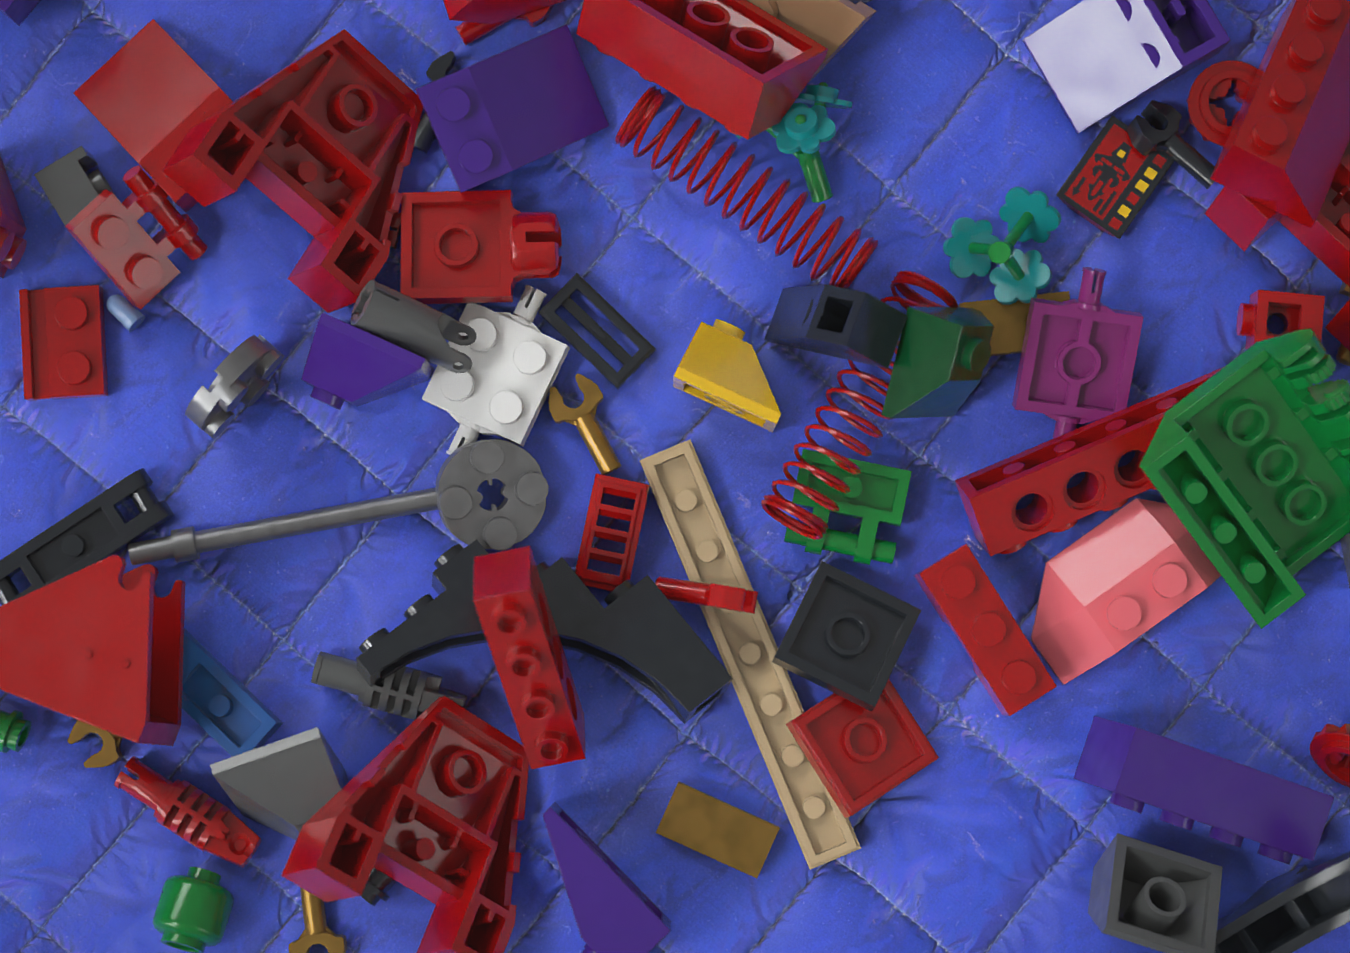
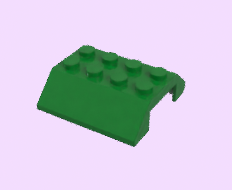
M1309 328L1256 342L1166 411L1140 464V468L1261 629L1306 596L1293 575L1350 532V383L1347 379L1344 380V378L1323 383L1324 380L1329 379V376L1333 375L1337 365L1332 357L1325 353V347L1313 330Z

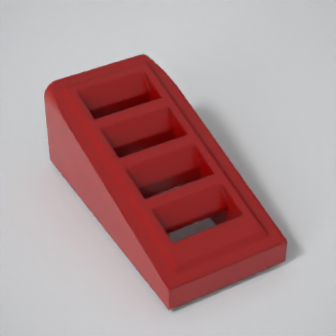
M595 474L575 570L577 576L586 586L613 591L621 583L631 579L650 485ZM604 493L635 500L633 510L602 504ZM599 515L629 521V532L597 526ZM594 537L625 543L624 554L593 548ZM594 559L622 565L620 575L589 570V561Z

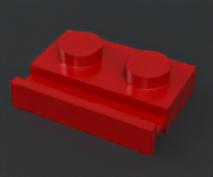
M100 285L44 288L40 290H19L24 399L37 401L40 399L108 396L103 287Z

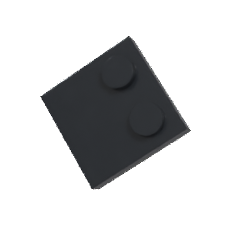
M821 561L772 662L872 712L921 610Z

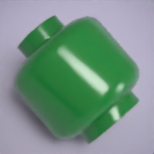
M189 867L187 876L173 875L167 878L153 916V926L162 934L160 942L190 953H204L205 947L216 946L221 942L234 903L233 895L226 888L219 885L221 875L206 869Z

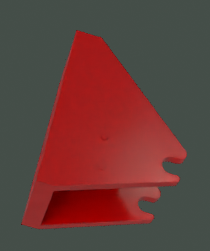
M112 555L0 606V690L136 743L174 745L181 727L186 586L184 581L176 580L170 594L166 597H159L154 589L159 573L156 566L144 564L124 573L126 568L125 559L121 556Z

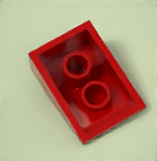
M152 19L73 94L170 198L187 212L197 201L162 172V169L191 128L231 103L232 100L164 29Z

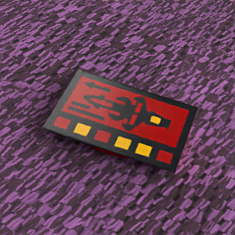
M1112 115L1056 195L1068 208L1098 229L1120 239L1169 170L1174 160L1164 151L1150 153L1147 156L1142 155L1133 146L1126 130L1128 126Z

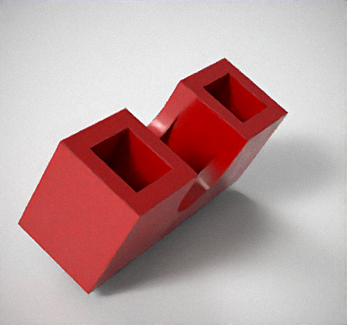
M967 544L959 546L914 575L942 621L949 625L961 642L974 665L973 670L1002 715H1013L1057 687Z

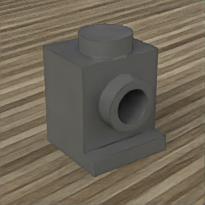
M83 146L78 147L34 174L64 225L69 223L104 189L114 193L99 169L91 173L89 172V169L96 166L97 162L93 155Z

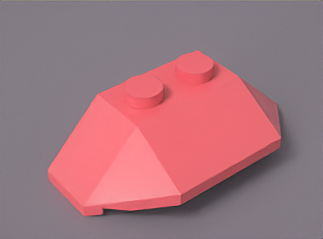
M1135 498L1045 562L1035 622L1030 640L1062 685L1119 652L1208 588L1221 575L1168 504Z

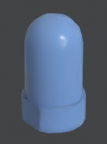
M112 295L107 300L106 306L108 311L129 332L134 331L144 321L145 316L138 309L136 310L123 296Z

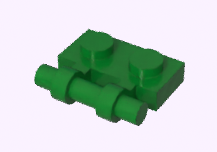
M803 449L802 457L808 464L842 480L849 486L850 492L843 493L814 476L807 469L799 467L796 481L833 500L839 506V511H831L821 506L797 488L794 490L792 502L798 506L813 509L812 513L828 523L830 513L861 519L858 535L827 529L826 534H823V539L814 540L786 528L784 542L805 546L804 552L821 555L822 550L854 556L853 562L870 565V561L874 560L892 564L897 543L876 538L878 523L901 526L912 471L847 458L860 468L861 474L856 475L837 466L825 454Z

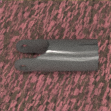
M370 280L362 289L352 310V317L350 319L352 326L419 355L428 362L439 365L449 371L465 373L471 369V358L451 348L445 339L461 346L471 345L477 338L473 328L375 280ZM459 333H466L467 336H461ZM459 362V363H461V364H463V365L458 366V365H455L454 363Z

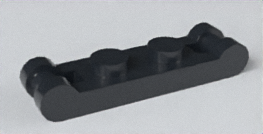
M139 469L1 559L0 604L4 605L110 557L128 546L129 543L134 542L147 532L152 531L172 518L174 513L166 501L159 502L149 487L153 481L145 469ZM131 499L140 514L127 522L117 506ZM20 570L23 571L32 585L21 593L11 580L14 574Z

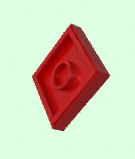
M888 679L872 712L832 693L786 723V726L845 818L851 817L939 758L890 679Z

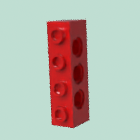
M530 546L474 557L473 601L530 768L536 769L586 759L584 712Z

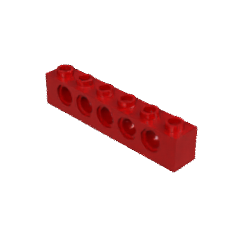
M1222 368L955 480L976 539L990 557L998 553H1013L1023 548L1027 541L1047 532L1057 533L1068 530L1080 518L1099 510L1111 511L1120 508L1132 496L1149 489L1157 490L1140 468V464L1166 411ZM1136 450L1133 459L1127 465L1118 467V463L1125 453ZM1085 472L1083 480L1077 486L1067 488L1069 480L1075 474ZM1035 493L1032 502L1027 507L1016 510V505L1023 496Z

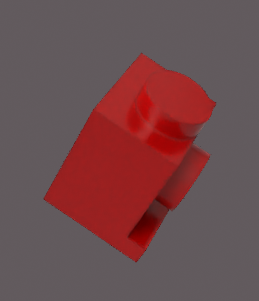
M1257 290L1250 295L1249 303H1241L1239 306L1236 326L1237 335L1246 336L1245 349H1248L1256 342L1308 328L1313 330L1321 342L1325 296ZM1270 315H1276L1283 321L1284 328L1281 334H1273L1268 330L1267 318Z

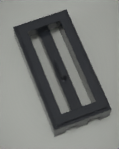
M578 273L539 311V314L617 389L656 351V348ZM576 290L639 349L633 357L570 298ZM561 305L624 365L618 372L555 313Z

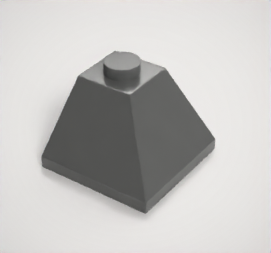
M318 727L210 764L213 776L243 816L294 840H297L302 826L348 783L343 765Z
M1117 833L1093 868L1088 914L1101 933L1164 953H1215L1223 867Z

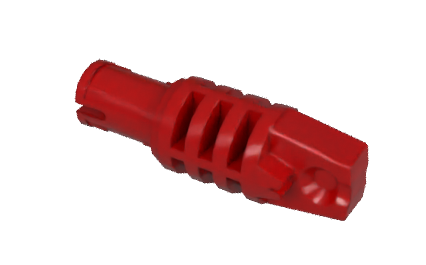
M136 756L130 758L125 768L139 779L135 780L121 771L114 783L116 788L124 790L155 810L153 817L157 818L159 824L199 850L206 851L242 868L245 867L258 849L261 838L235 816L230 808L188 781L177 779L175 782H172L139 761V758Z

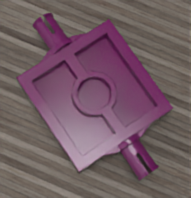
M1083 267L1078 299L1060 302L1031 298L1012 405L1015 410L1043 413L1056 420L1053 439L1077 429V424L1097 421L1127 408L1144 317L1140 312L1111 309L1100 302L1104 278L1107 271L1094 268L1093 270L1091 267Z

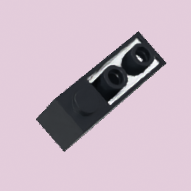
M827 284L783 288L764 340L888 369L907 315L862 291Z

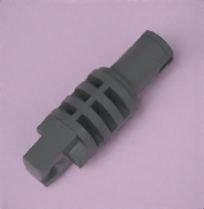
M322 651L317 657L311 683L357 695L358 702H362L363 706L412 720L420 716L439 697L446 696L463 708L467 700V695L440 687L443 677L406 666L370 687L358 672L357 661Z

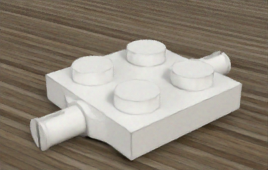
M525 285V290L513 314L509 312H495L477 303L466 304L459 322L473 328L477 338L473 344L461 346L451 341L448 344L451 348L469 356L472 360V367L468 372L455 373L437 365L422 397V400L448 412L460 424L446 454L451 455L459 447L471 442L475 443L480 433L483 435L500 436L517 445L524 446L570 349L567 344L543 334L533 324L537 312L547 296L546 293L538 289L535 290L532 286ZM459 333L461 336H467L466 333ZM459 362L454 363L455 365H458V366L463 365V364H461V363H459Z

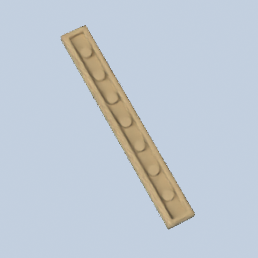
M691 439L641 459L640 464L689 581L720 584L754 591ZM758 600L756 602L755 614L700 605L725 668L733 678L731 681L809 869L811 870L861 849L849 818L843 816L786 726V723L802 714L804 710L787 669L772 662L778 648Z

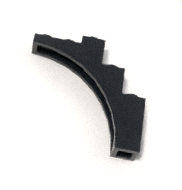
M477 539L465 548L461 544L454 545L435 561L434 565L437 569L432 572V587L439 596L435 599L430 594L421 597L405 611L406 621L390 633L386 628L376 631L360 645L359 649L362 654L356 658L357 670L370 687L415 661L447 649L487 642L473 601L474 557L488 554ZM563 557L550 567L545 561L536 565L564 649L578 651L618 668L652 691L684 724L728 689L733 679L648 575L635 585L630 579L621 583L604 599L608 604L604 608Z
M1350 852L1308 869L1304 865L1267 881L1234 913L1218 919L1215 953H1292L1350 922Z

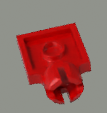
M511 190L464 191L462 193L460 191L401 193L403 195L401 200L400 293L423 304L513 302V290L517 282L532 278H554L559 275L562 256H559L558 248L562 246V238L557 215L552 212H520L514 209Z

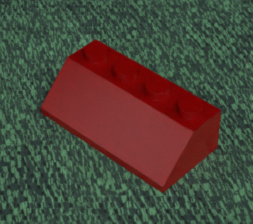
M584 0L576 32L577 35L595 45L601 53L618 59L637 71L643 79L660 85L679 97L685 105L699 109L723 124L729 132L742 136L747 140L776 125L783 119L826 58L828 48L747 0Z
M1292 0L1279 20L1210 177L1211 180L1311 229L1315 224L1350 140V1Z

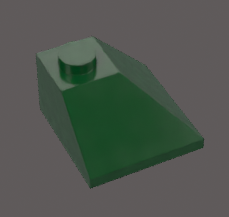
M908 307L907 319L901 333L882 415L888 418L954 416L981 380L983 369L988 364L991 355L990 341L994 325L980 310L974 308Z

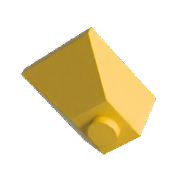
M715 319L713 326L701 322L673 376V387L773 433L781 412L753 346L743 341L745 332L719 319Z

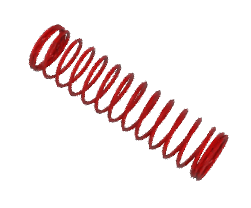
M656 85L650 87L642 95L620 127L615 137L616 145L620 144V148L627 146L639 132L633 148V155L636 158L646 154L658 142L650 163L652 170L661 168L676 154L668 174L670 182L679 180L696 163L686 185L687 195L697 192L714 175L704 197L705 207L716 203L733 185L722 208L721 214L723 219H727L735 214L751 197L739 223L740 232L748 230L771 206L757 235L758 244L766 242L789 218L777 241L774 250L776 256L784 254L809 227L793 258V269L803 265L828 237L811 270V281L822 276L847 248L829 285L849 288L876 249L878 240H874L873 237L867 239L835 284L861 236V228L856 229L817 272L844 221V217L839 216L812 248L799 260L826 209V203L821 204L796 234L781 248L786 235L808 197V191L803 192L771 230L763 236L770 219L791 183L790 179H786L758 213L745 224L754 203L773 171V167H768L743 198L727 213L738 187L755 159V154L747 158L727 184L709 201L721 173L738 146L737 142H733L705 177L691 189L704 159L720 134L719 129L713 132L690 162L674 176L676 167L686 147L702 122V117L696 119L676 146L656 164L658 155L669 133L685 108L684 105H680L654 139L638 152L640 143L652 119L667 97L666 92L661 94V88L657 89Z
M907 270L897 272L894 280L891 281L890 288L893 296L881 299L884 303L887 301H897L906 310L910 306L946 307L921 296L906 284L908 283L932 292L949 307H958L955 298L941 285L926 276ZM895 286H896L897 290H898L903 296H905L907 299L902 298V297H900V296L898 295V293H897L896 290H895ZM848 360L851 369L837 372L836 377L841 388L834 387L826 391V398L831 406L825 405L816 408L815 415L820 424L805 426L804 433L810 443L802 442L794 445L793 451L799 462L789 461L783 463L782 469L788 480L780 479L773 481L771 487L775 495H764V500H761L762 508L772 518L794 532L814 540L823 539V534H826L828 529L827 523L813 513L786 500L777 490V484L797 488L807 497L831 511H839V506L827 496L797 482L789 473L788 466L807 469L821 481L843 493H849L850 488L845 482L832 474L808 464L800 455L799 447L811 448L827 455L837 466L852 474H861V470L846 457L818 445L811 437L810 429L827 431L836 440L853 451L864 456H872L871 449L864 443L840 430L829 427L821 418L820 412L822 410L836 412L864 433L876 438L883 437L882 431L868 420L839 408L832 400L831 393H845L873 414L884 419H893L882 415L881 411L884 405L864 394L850 390L843 382L842 374H854L884 396L887 394L886 390L874 382L887 389L889 383L860 371L852 360ZM891 361L889 366L893 367L894 362ZM879 367L889 375L892 374V370L890 368L887 369ZM866 402L872 404L873 406L877 407V408L880 409L881 411L875 409L874 407L870 406V405L867 404ZM780 509H782V510H784V511L790 513L791 515L797 517L798 519H800L801 521H803L805 524H803V523H801V522L795 520L794 518L790 517L789 515H787L786 513H784V512L781 511Z

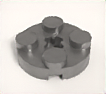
M260 334L258 337L256 335L249 337L233 350L214 370L218 376L214 379L209 389H206L203 385L200 387L189 403L185 415L210 437L216 438L233 420L235 414L232 411L241 402L250 407L265 392L270 384L265 378L276 369L283 360L284 355Z
M502 439L480 440L475 443L471 442L456 449L440 468L436 479L435 494L437 495V506L440 511L441 520L456 538L468 545L477 539L484 549L506 550L514 544L523 541L538 526L546 508L549 486L539 464L526 450ZM492 479L500 480L503 484L501 494L505 497L503 502L498 507L495 504H491V509H483L479 505L483 499L481 493L477 491L479 485L487 480L489 485H492Z

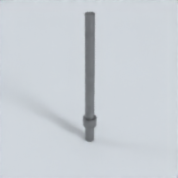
M436 488L195 531L194 526L171 530V536L129 543V557L132 565L175 558L176 562L179 563L199 559L200 553L438 510L437 495L435 494Z

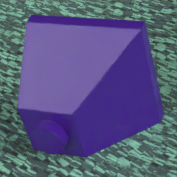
M322 312L317 323L301 380L314 387L310 397L340 410L344 401L358 407L431 379L434 368L425 358Z

